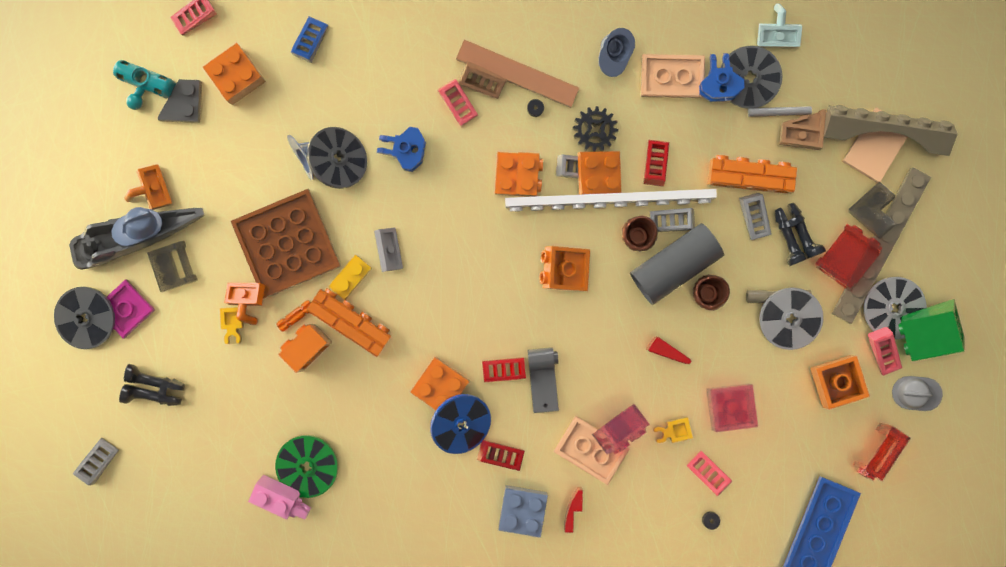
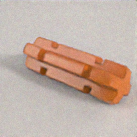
M309 300L301 304V307H297L286 315L285 319L279 320L276 323L279 330L285 331L289 328V325H293L303 318L306 313L308 314L309 312L306 309L311 302Z

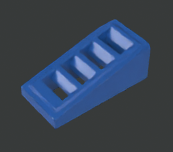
M309 16L293 45L292 55L312 63L328 28V24ZM311 24L320 27V31L310 28ZM311 32L317 35L316 39L308 36L307 33ZM304 39L313 42L312 46L304 43ZM301 46L310 49L309 52L300 50Z

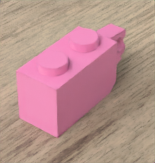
M263 475L256 483L248 501L286 520L289 516L306 519L311 507L302 503L298 490L266 475Z

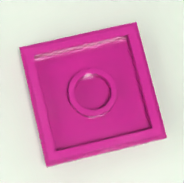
M127 279L107 296L115 313L114 330L123 339L155 311L152 305Z

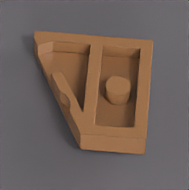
M823 109L818 113L807 114L796 120L791 119L781 124L779 145L821 150L823 148L826 110Z

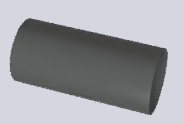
M700 223L630 272V275L644 297L651 305H654L722 258L724 252L712 232L703 223Z

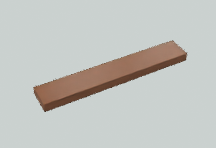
M467 40L463 41L456 57L457 61L465 64L467 61L474 63L512 84L570 108L579 90L577 86Z

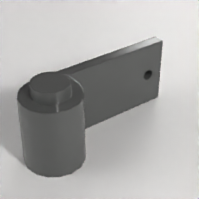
M553 347L528 350L533 412L559 411L555 378V364H559L558 352L553 351Z

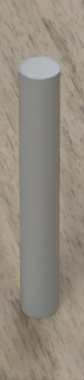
M811 106L748 108V117L812 114Z

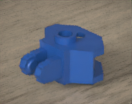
M723 53V68H717L716 55L710 54V71L708 76L699 85V95L709 102L732 101L745 87L744 79L734 73L732 67H730L728 53Z
M409 127L400 136H379V140L386 143H394L393 150L382 147L377 148V153L398 159L404 171L413 172L423 163L426 142L418 128ZM414 148H418L416 153L412 152Z

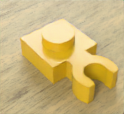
M238 307L220 308L221 329H227V333L224 336L225 344H230V337L232 335L236 337V343H241L242 337L238 333V328H244L243 322L236 318Z
M688 417L668 421V428L665 429L660 426L653 428L654 432L662 431L663 433L662 438L656 439L657 443H663L669 437L672 443L693 438Z

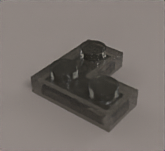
M879 181L849 208V213L880 240L895 226V222L881 211L895 198V194Z

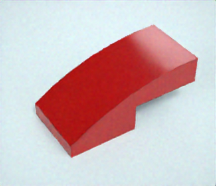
M577 487L568 504L564 521L565 533H573L574 511L582 512L583 489L581 487Z

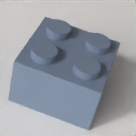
M506 485L498 531L541 538L548 497L547 492Z

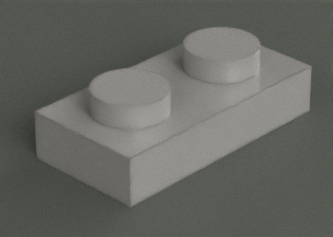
M396 228L375 230L382 272L403 269Z

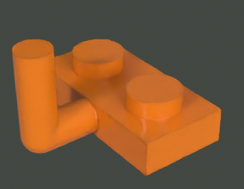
M156 164L138 169L137 174L142 186L129 189L124 197L125 201L131 202L135 196L145 194L149 208L152 210L171 205L172 201L159 165Z
M261 283L227 284L224 303L238 305L237 320L250 325L257 324L258 320L256 317L245 314L247 305L262 306L265 285Z

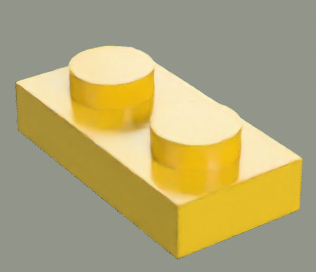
M355 254L328 287L342 299L346 300L372 268Z

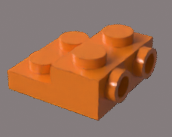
M498 152L495 194L537 197V192H541L542 180L538 179V171H543V159L539 158L540 153Z
M546 246L545 250L541 253L544 271L540 273L539 277L543 288L588 291L590 249Z

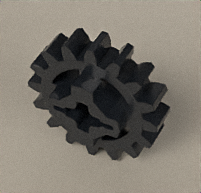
M596 106L594 111L588 107L587 114L581 111V119H575L578 125L573 126V130L578 133L573 137L580 139L578 142L579 146L585 144V151L591 147L592 152H595L596 148H599L602 152L604 151V145L610 148V140H616L613 134L618 133L619 129L614 128L618 122L611 120L613 113L606 115V108L600 112L598 106ZM592 116L601 117V119H593ZM583 123L587 127L584 135L582 134ZM607 124H608V126H609V135H608V136H607V134L604 132L605 127H606ZM592 125H593V127H597V126H600V125H601V127H600V129H599V131H598L599 134H598L597 132H594V133H591V134H590V132H591V130H592ZM596 139L599 143H592L589 140Z

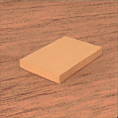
M642 54L641 97L704 98L699 95V85L705 79V56Z
M877 107L873 110V112L882 111ZM883 131L860 134L842 162L875 182L880 183L907 136Z
M575 416L554 452L608 485L630 449Z

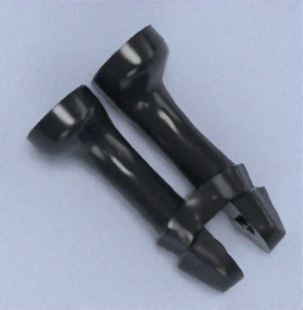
M795 203L788 204V210L792 217L790 220L787 219L781 207L775 210L776 223L779 224V230L782 231L789 250L787 258L789 266L826 252L823 245L815 244L811 239L804 221L805 218L801 215L802 211ZM793 227H795L799 235L804 253L800 250L792 231Z
M128 364L124 372V382L158 387L159 392L124 384L120 392L119 402L127 404L133 399H146L159 402L160 405H180L182 398L166 395L167 388L184 391L185 384L176 379L171 380L168 377L160 378L144 374L139 371L137 366Z

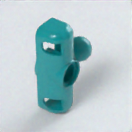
M125 60L117 61L113 67L115 78L137 87L135 92L126 98V104L132 110L142 107V96L145 90L168 99L176 85V82L171 78ZM118 74L123 75V79H120ZM146 74V80L141 83V77ZM154 88L162 90L161 94L155 92Z

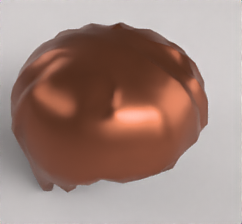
M636 216L628 219L622 228V240L633 251H647L657 241L658 229L655 222L649 217Z
M703 275L693 287L694 301L706 310L714 311L724 306L730 294L728 283L724 278L716 275Z

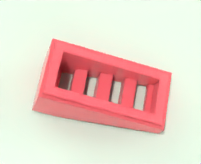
M192 0L172 15L171 19L180 34L184 35L214 17L217 13L209 0ZM202 4L206 8L205 12H203L200 8ZM194 9H197L200 14L198 17L193 12ZM188 13H189V14L191 15V17L193 18V21H191V22L189 21V19H188L187 16H186V14H188ZM182 17L187 24L185 27H183L179 18Z
M453 79L437 90L460 126L478 115L456 79ZM455 87L456 91H454L448 96L445 94L447 91ZM455 96H461V98H459L455 102H450V100ZM462 102H465L466 105H464L457 111L455 110L454 107H456ZM469 108L471 112L460 118L459 114Z
M884 327L869 333L868 338L881 374L884 376L901 369L902 364L893 332ZM894 359V362L887 365L884 364Z
M702 451L687 465L717 496L732 483V480ZM704 459L706 462L697 470L695 466ZM710 465L712 468L703 476L701 473ZM716 471L718 474L709 482L707 479ZM723 477L725 480L715 488L713 485Z

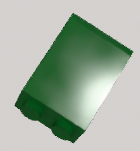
M955 299L903 315L901 323L898 324L901 336L905 335L907 342L904 343L905 353L910 355L912 361L965 351V336Z

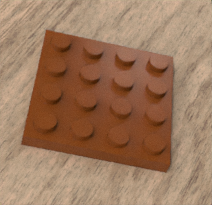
M309 189L231 221L255 282L265 285L263 299L341 267Z

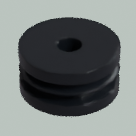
M533 99L528 103L527 111L531 116L538 117L544 111V104L538 99Z
M707 512L703 515L702 522L706 528L714 530L720 525V518L714 512Z

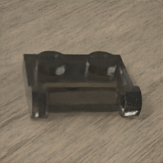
M185 241L176 242L147 252L159 290L162 293L198 281L196 274H193L185 250ZM173 251L178 253L185 274L184 278L180 279L171 253Z

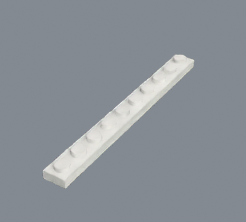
M716 189L514 197L505 198V206L510 208V212L523 211L522 208L531 207V211L543 210V207L552 206V210H562L564 206L573 205V209H584L585 205H594V208H605L606 204H615V207H627V203H635L636 206H648V202H656L657 205H669V201H677L678 205L690 204V200H698L699 204L711 203V200L717 197Z

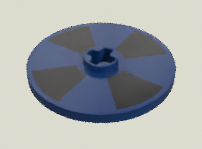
M460 394L447 399L437 408L432 417L430 432L433 441L441 450L450 454H462L474 449L488 434L491 425L490 411L487 405L474 395ZM463 422H464V425H463V426H462V425H459V427L457 426L458 423H463Z

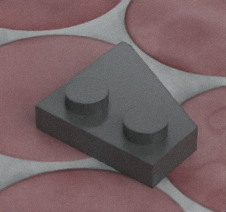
M179 79L162 108L158 120L200 123L202 81Z

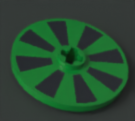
M300 435L290 439L281 447L276 457L275 470L279 482L298 490L300 493L299 497L313 498L325 493L335 482L338 474V460L332 447L323 439L312 435ZM309 462V467H312V469L305 471V467L302 464Z

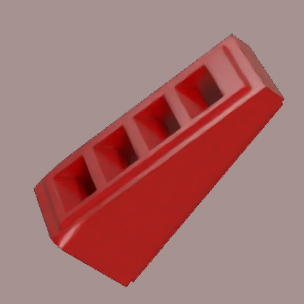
M648 141L643 184L664 186L669 142ZM652 149L664 150V153L652 152ZM651 157L663 158V161L651 160ZM650 166L662 167V169L650 168Z
M657 336L652 339L646 348L649 352L690 365L692 362L686 355Z
M524 357L482 361L484 382L526 379ZM506 363H510L511 375L509 376L506 375ZM514 363H518L519 375H515ZM497 364H501L502 376H498ZM489 365H493L494 377H490Z
M482 440L477 460L520 471L525 451ZM490 446L489 456L486 458L488 447ZM496 448H498L497 460H494ZM505 450H506V451H508V452H507L506 460H505V463H504V462H502V460H503L504 452H505ZM514 452L516 453L514 464L512 465L510 464L512 454Z

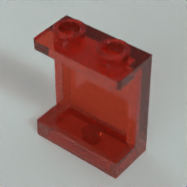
M846 224L844 231L830 249L815 263L816 268L851 292L882 253L881 243L873 237L868 239L856 225L851 227Z
M879 423L876 430L886 436L867 466L856 461L853 464L858 468L856 472L872 481L875 478L881 481L884 480L911 439L894 426Z

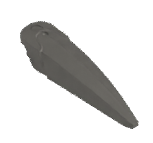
M203 208L157 212L162 219L160 231L155 236L130 246L119 245L112 237L113 225L119 218L87 225L82 234L70 241L69 247L72 262L77 269L85 270L141 250L177 233L204 216Z

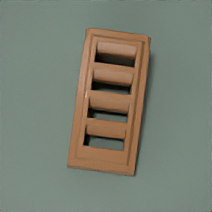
M469 61L466 62L459 79L460 85L496 99L499 98L506 79ZM470 72L473 73L471 79L468 78ZM478 75L481 76L479 83L475 82ZM486 78H488L489 81L487 86L485 87L483 86ZM495 81L497 82V85L493 91L491 90V87L493 82Z

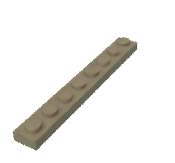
M914 167L909 169L831 314L849 324L853 323L868 292L872 288L931 179L930 176Z

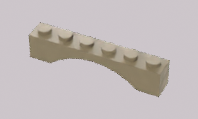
M843 105L828 106L824 128L825 138L847 140L868 132H894L914 139L928 153L950 156L958 135L954 124L949 121H931L924 117L919 119L911 118L904 114L891 115L884 111L871 112L863 108L851 109Z

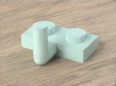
M776 4L774 10L778 14L777 24H759L757 45L800 47L802 25L785 24L786 10L781 4Z

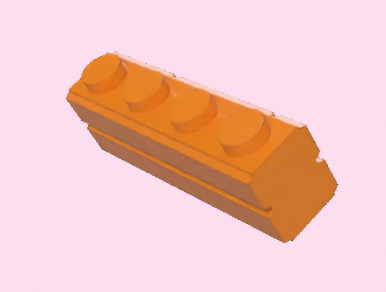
M716 155V158L710 160L708 185L791 194L795 191L797 167H791L789 162H779L778 165L770 164L769 160H758L757 163L749 162L750 159L744 157H737V161L728 160L729 156Z
M326 288L325 291L320 289L306 311L378 357L391 337L388 333L390 329L381 323L378 326L371 322L372 317L363 311L361 314L353 310L355 306L348 301L340 302L336 299L337 294Z

